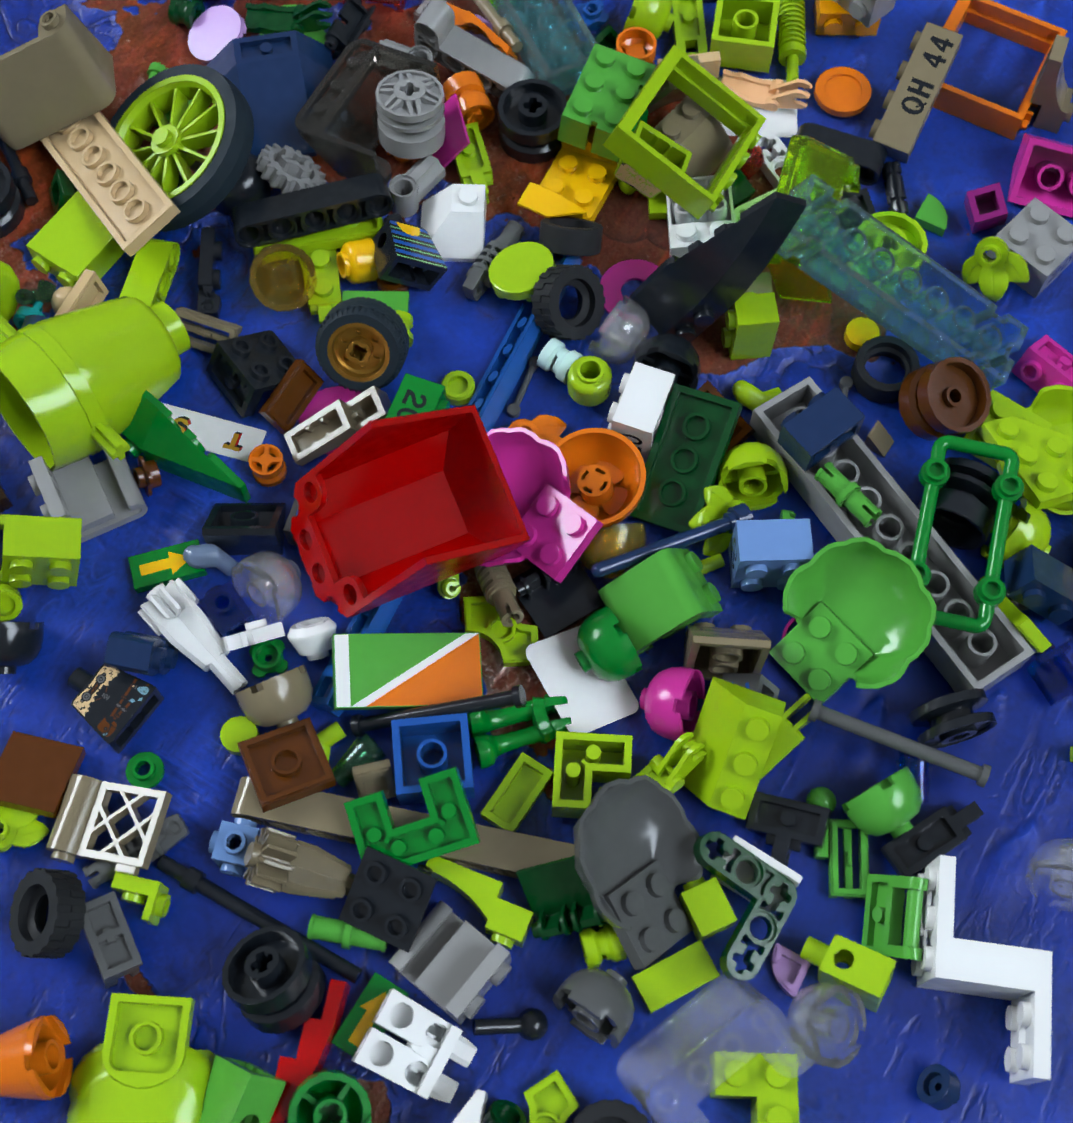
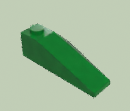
M146 390L142 394L141 402L131 424L121 433V437L130 445V450L127 453L134 459L137 456H142L144 461L153 459L161 470L247 503L251 496L246 484L214 453L210 452L206 456L204 454L206 450L198 441L197 436L190 429H187L184 433L181 432L180 426L171 417L173 413Z

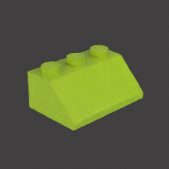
M713 676L693 732L695 736L691 738V740L694 739L697 743L702 742L705 745L702 750L707 754L684 778V786L708 807L745 820L782 722L786 702Z

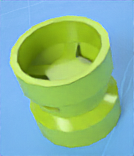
M606 923L598 932L592 928H586L579 932L587 968L601 966L603 959H606V961L612 960L613 962L627 959L626 952L610 924Z

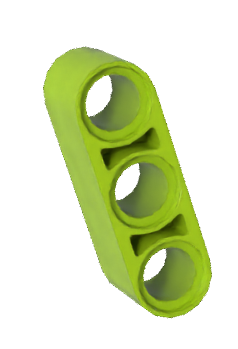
M151 238L145 246L136 252L120 297L138 298L149 307L161 301L165 302L180 260L179 244Z

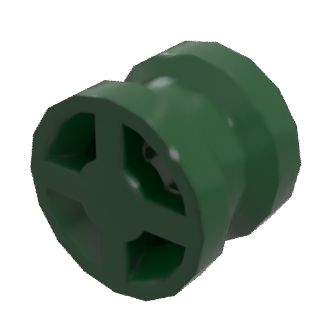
M171 0L168 9L169 22L176 26L183 24L190 30L194 21L205 11L204 3L202 0Z

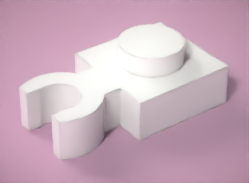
M266 618L245 623L246 631L214 639L213 641L217 654L285 636L282 621L267 625Z

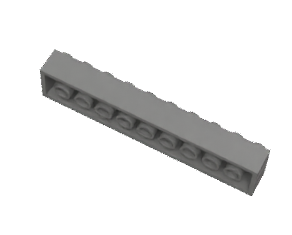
M810 376L753 410L749 424L755 430L752 435L758 442L769 445L781 455L787 468L789 482L837 542L856 537H868L881 543L885 548L897 551L911 560L920 510L858 434L806 472L777 442L782 428L780 426L782 421L794 411H797L798 414L807 408L810 400L822 392ZM828 462L833 463L834 467L851 483H858L861 486L860 491L877 508L883 511L876 521L870 520L872 522L871 526L865 528L845 506L840 508L835 503L836 498L819 481L814 479L815 474L820 468L824 471L826 470L824 464ZM932 526L925 562L931 571V580L926 589L931 593L935 601L936 610L977 619L979 605L974 600L973 590L978 582ZM998 606L994 609L991 626L981 633H970L933 625L929 645L923 651L955 692L975 688L987 691L1020 669L1035 653Z

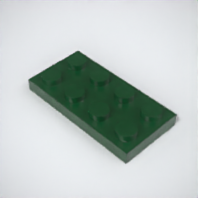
M675 383L645 464L646 485L643 496L629 517L676 533L692 529L688 523L698 511L706 506L704 488L715 485L722 461L726 455L743 408L741 403Z

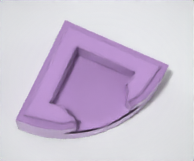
M775 943L771 953V970L774 979L783 992L794 999L811 963L800 958L799 954Z

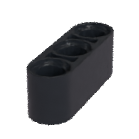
M804 123L799 127L790 153L800 166L826 174L835 173L836 177L867 186L878 182L887 158V150L880 143L815 123Z

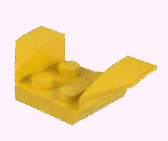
M591 125L585 150L562 142L561 150L540 185L530 182L518 201V206L545 218L568 216L589 221L596 219L618 180L614 175L617 162L591 153L596 126Z

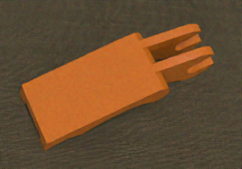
M447 3L454 11L456 26L465 31H471L473 34L483 35L498 50L517 60L518 57L511 47L470 11Z

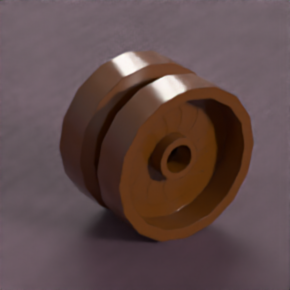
M948 357L912 371L902 382L898 396L900 414L906 426L916 436L928 441L937 440L945 435H961L978 428L989 415L992 401L990 385L983 371L974 362L963 357Z

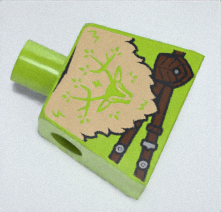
M640 120L633 132L686 173L692 153ZM619 159L614 175L619 179L618 185L623 193L631 195L638 191L647 198H654L662 192Z

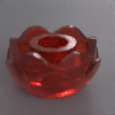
M759 145L757 147L754 146L751 150L748 148L747 152L751 155L740 168L748 180L764 164V154Z

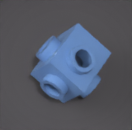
M235 818L234 823L222 820L219 831L215 830L209 843V853L212 854L211 859L220 867V872L235 877H242L243 873L247 871L248 867H245L244 864L246 850L252 841L255 842V836H260L261 832L260 828H257L256 822L244 818ZM235 840H241L240 847L233 849Z

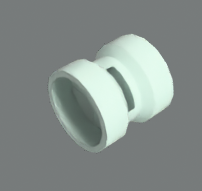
M555 337L540 352L537 366L546 372H554L555 377L559 381L567 384L570 366L575 360L583 357V355L575 350L569 351L565 348V344Z

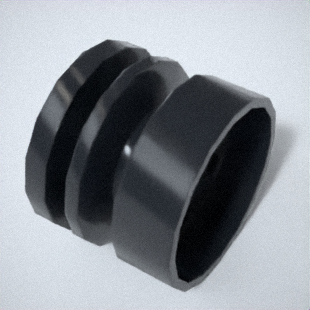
M963 457L945 458V462L950 467L951 475L945 486L939 489L932 526L949 547L964 550L981 548L986 543L994 525L998 502L993 498L991 488L1000 475L978 461ZM921 497V499H920V501H919V504H918V506H917V508H918L919 510H920V508H921L922 497Z

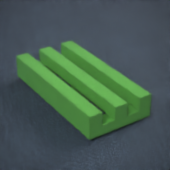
M829 820V898L844 897V899L860 898V900H866L867 877L869 874L868 834L858 829L859 889H853L852 829L858 828L851 820ZM838 828H843L844 888H839Z

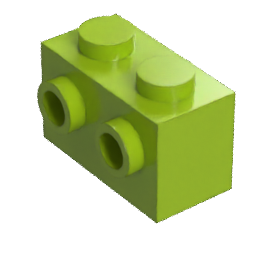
M746 292L731 306L730 310L725 312L726 327L721 330L723 348H728L730 360L770 357L780 323L774 292L758 294Z

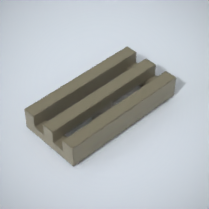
M182 306L176 308L175 313L181 319L187 331L217 341L238 337V334L242 332V326ZM183 318L188 319V320H191V321H194V322H197V323H200V324H203V325H206V326H209V327H212V328H215V329H218V330H222V331L228 332L229 335H226V334H223V333H220V332H217V331H214V330H211V329H208V328H205V327H202V326H199V325H196V324H193V323H190V322H187V321H183ZM189 336L191 347L213 353L215 344Z

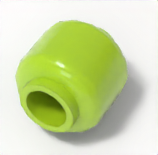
M591 355L583 356L574 361L569 368L567 378L568 393L573 401L582 406L592 407L603 403L608 398L612 387V372L606 361Z

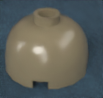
M301 665L235 693V697L245 717L253 724L261 727L276 725L277 728H281L299 721L297 716L307 710L312 701L313 688L305 665Z

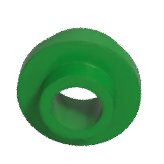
M152 752L136 754L129 760L126 766V777L132 786L149 789L154 788L161 782L165 772L163 761ZM144 764H149L150 771L146 775H139V768Z

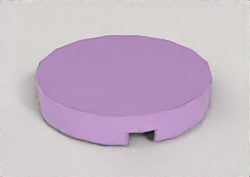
M225 5L214 6L204 11L194 21L189 31L188 45L190 52L202 64L207 65L232 39L243 38V33L246 35L247 28L244 19L232 7Z

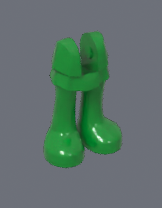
M545 694L543 698L532 697V700L527 701L524 708L517 709L515 706L497 710L468 713L469 731L473 738L474 750L480 768L484 769L494 765L498 756L517 748L540 742L547 744L552 739L556 740V731L569 732L565 725L571 724V717L556 719L550 722L548 719L549 714L557 713L554 706L568 704L567 697H549L548 694ZM532 720L533 726L494 736L483 735L496 729Z

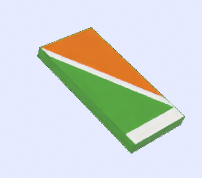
M480 632L332 635L334 710L411 709L483 695Z

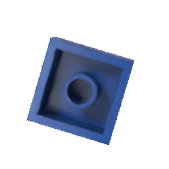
M467 713L391 720L396 796L400 805L425 803L418 779L456 766L458 767L467 799L475 798Z

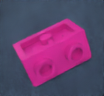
M1046 334L1028 347L1013 367L1012 373L1036 393L1043 387L1058 384L1073 387V355Z

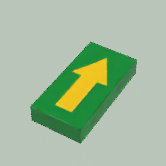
M195 539L128 557L134 589L137 594L150 591L161 583L166 586L172 579L175 581L177 578H181L182 581H187L208 575L206 568H192L183 558V552L188 546L201 545L199 540Z
M375 972L331 1043L353 1057L369 1027H373L384 1034L387 1030L372 1023L389 989H395L406 997L409 996V993Z

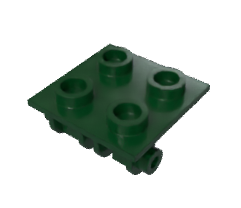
M575 856L516 871L530 908L534 912L536 922L532 923L531 928L535 939L542 938L543 941H546L552 936L560 934L570 935L573 931L579 933L585 928L597 925L603 927L607 923L594 909L589 892L584 887L575 869Z

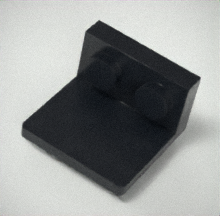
M272 330L217 341L206 371L241 417L245 418L254 415L263 393L277 387L295 361V358Z

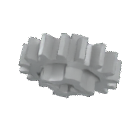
M274 143L272 147L265 145L256 160V170L262 172L261 178L268 180L272 188L280 189L282 194L326 184V180H324L326 174L319 171L320 165L314 164V161L308 155H302L301 151H295L287 145L283 148L277 143Z

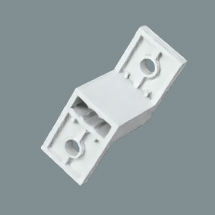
M939 855L916 876L929 879L928 891L923 892L919 948L923 949L922 961H911V973L913 976H917L916 987L1011 1000V1005L1007 1007L1005 1015L1006 1029L1011 1031L1010 1047L1006 1048L1004 1057L1005 1070L1010 1072V1083L1030 1085L1051 1080L1052 951L953 938L956 857Z

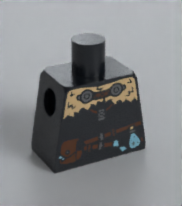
M104 664L94 675L79 667L70 675L67 681V685L78 692L72 700V707L118 754H120L164 700V697L152 684L122 670L108 668Z

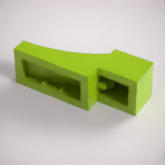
M439 856L428 859L426 866L433 870L431 875L462 895L483 916L487 922L485 930L487 934L492 935L490 939L492 943H500L508 950H512L513 945L523 947L534 919V912L500 899L504 891L503 882Z

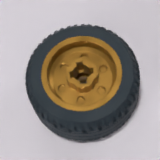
M369 297L350 298L337 304L326 315L316 335V356L325 374L334 383H338L339 386L345 389L348 388L351 391L354 390L355 392H364L373 385L380 389L390 384L400 373L409 351V335L400 315L396 314V311L392 307H388L386 303Z

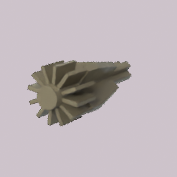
M268 826L261 828L260 836L256 835L255 842L252 841L246 850L244 864L248 869L243 876L244 879H247L245 884L272 893H280L282 891L292 895L327 899L343 898L344 895L348 896L355 878V874L351 873V865L316 845L295 840L297 837L295 835Z

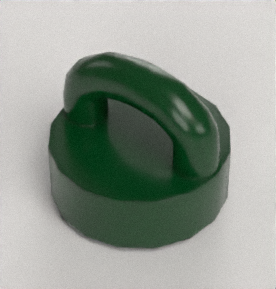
M498 1099L491 1103L481 1123H526L527 1119L524 1112L515 1103Z

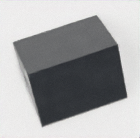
M215 503L202 527V536L206 544H214L228 555H283L285 503Z

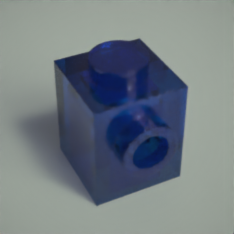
M230 581L224 585L212 587L205 593L204 598L199 600L205 614L221 637L246 631L244 624L256 621L254 615Z

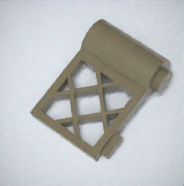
M72 774L46 849L52 852L51 859L61 863L73 865L75 859H91L116 864L114 871L138 876L140 869L148 870L172 794L167 791L106 782L81 774ZM112 793L121 794L125 805L110 815L108 805ZM149 799L157 800L153 814L142 821L137 808ZM130 813L136 826L120 836L115 823ZM108 829L113 842L101 851L93 850L97 837ZM140 835L143 844L138 858L129 857L124 845Z

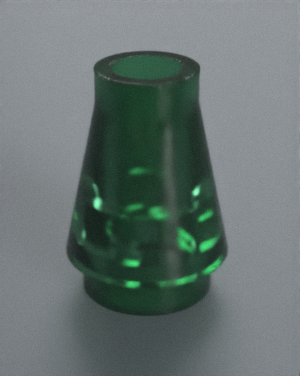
M366 733L362 738H355L337 764L332 768V772L338 784L345 788L354 781L352 767L381 761L386 754Z

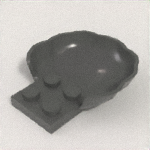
M641 775L634 776L630 780L617 779L606 783L597 791L593 800L573 827L575 869L584 887L589 892L594 909L613 927L634 970L646 968L693 930L674 889L679 884L695 881L702 877L703 867L696 861L693 855V847L695 841L699 838V834L687 819L684 809L676 796L651 777Z

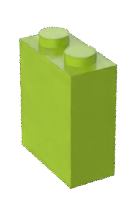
M79 191L67 201L26 245L33 258L31 260L32 264L43 274L50 272L56 276L63 286L74 287L85 269L95 271L101 279L125 253Z

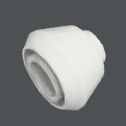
M329 617L304 620L290 627L287 638L300 656H307L309 661L319 660L329 656L328 650L332 649V635L336 634L337 625Z

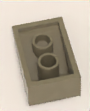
M708 622L695 623L693 626L687 625L684 637L683 667L700 670L704 680L712 681L713 676L722 679L723 673L760 674L771 649V640L761 630H752L747 625H733L730 628L715 627L714 624Z

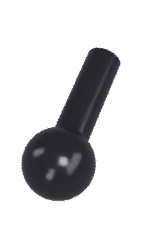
M537 1008L525 1009L518 1017L473 1019V1035L519 1033L526 1040L536 1041L546 1034L548 1019Z

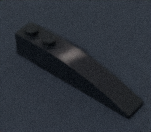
M775 191L740 213L741 220L738 222L724 223L714 230V237L704 243L697 240L688 246V253L679 258L673 255L665 260L630 294V301L659 334L678 335L691 343L721 317L761 274L807 206L806 200Z

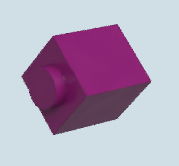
M1000 182L966 192L964 206L972 234L1005 224L1008 210Z

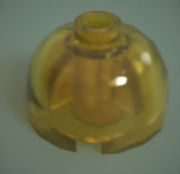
M275 243L263 248L253 258L249 268V284L254 296L264 306L275 311H291L303 307L312 298L317 286L315 266L312 259L302 249L291 244Z
M612 524V527L601 528L580 556L582 564L591 571L592 566L598 562L646 546L647 537L644 524ZM636 565L604 576V579H616L624 574L625 570H629Z

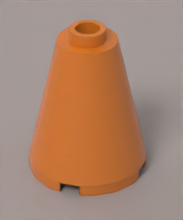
M39 1016L0 1034V1097L48 1101L66 1093L71 1082L73 1058L66 1059L64 1045L71 1044L70 1036L64 1023L57 1016Z

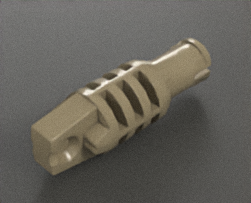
M506 565L500 567H474L475 577L486 601L495 606L502 625L505 627L514 626L510 619L512 616L516 623L519 624L523 620L524 614L515 599L516 586Z

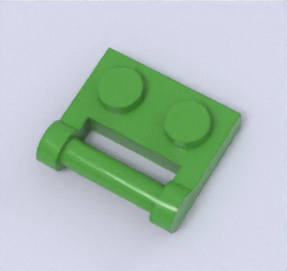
M868 874L862 945L887 957L922 961L923 949L919 948L923 892L928 891L929 879L912 876ZM905 889H906V890H907V897H906V909H905V921H904V933H903V946H900L901 940H902V933H901V931H902L903 907H904Z

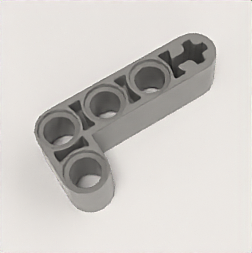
M430 0L414 24L415 46L423 45L428 47L432 52L434 61L454 73L462 71L477 73L485 90L498 98L512 84L521 80L535 79L533 72L526 65L456 26L454 11L443 0Z

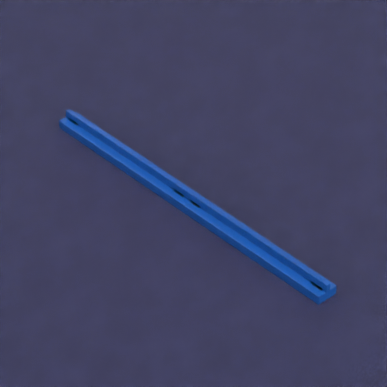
M551 253L555 265H580L581 263L580 256ZM565 286L562 289L559 298V303L560 300H562V297L564 296L565 290H567V287L569 286ZM526 299L522 303L468 405L476 406L486 433L495 427L496 420H498L500 413H502L504 406H506L507 400L511 396L513 389H515L522 372H524L523 369H525L528 360L532 356V352L536 349L539 339L543 336L541 328L534 321L536 320L535 316L532 315L531 308H533V304ZM404 596L353 616L344 634L386 632V628H388V624H390ZM331 657L313 690L310 704L319 710H326L334 717H340L344 710H334L333 663Z

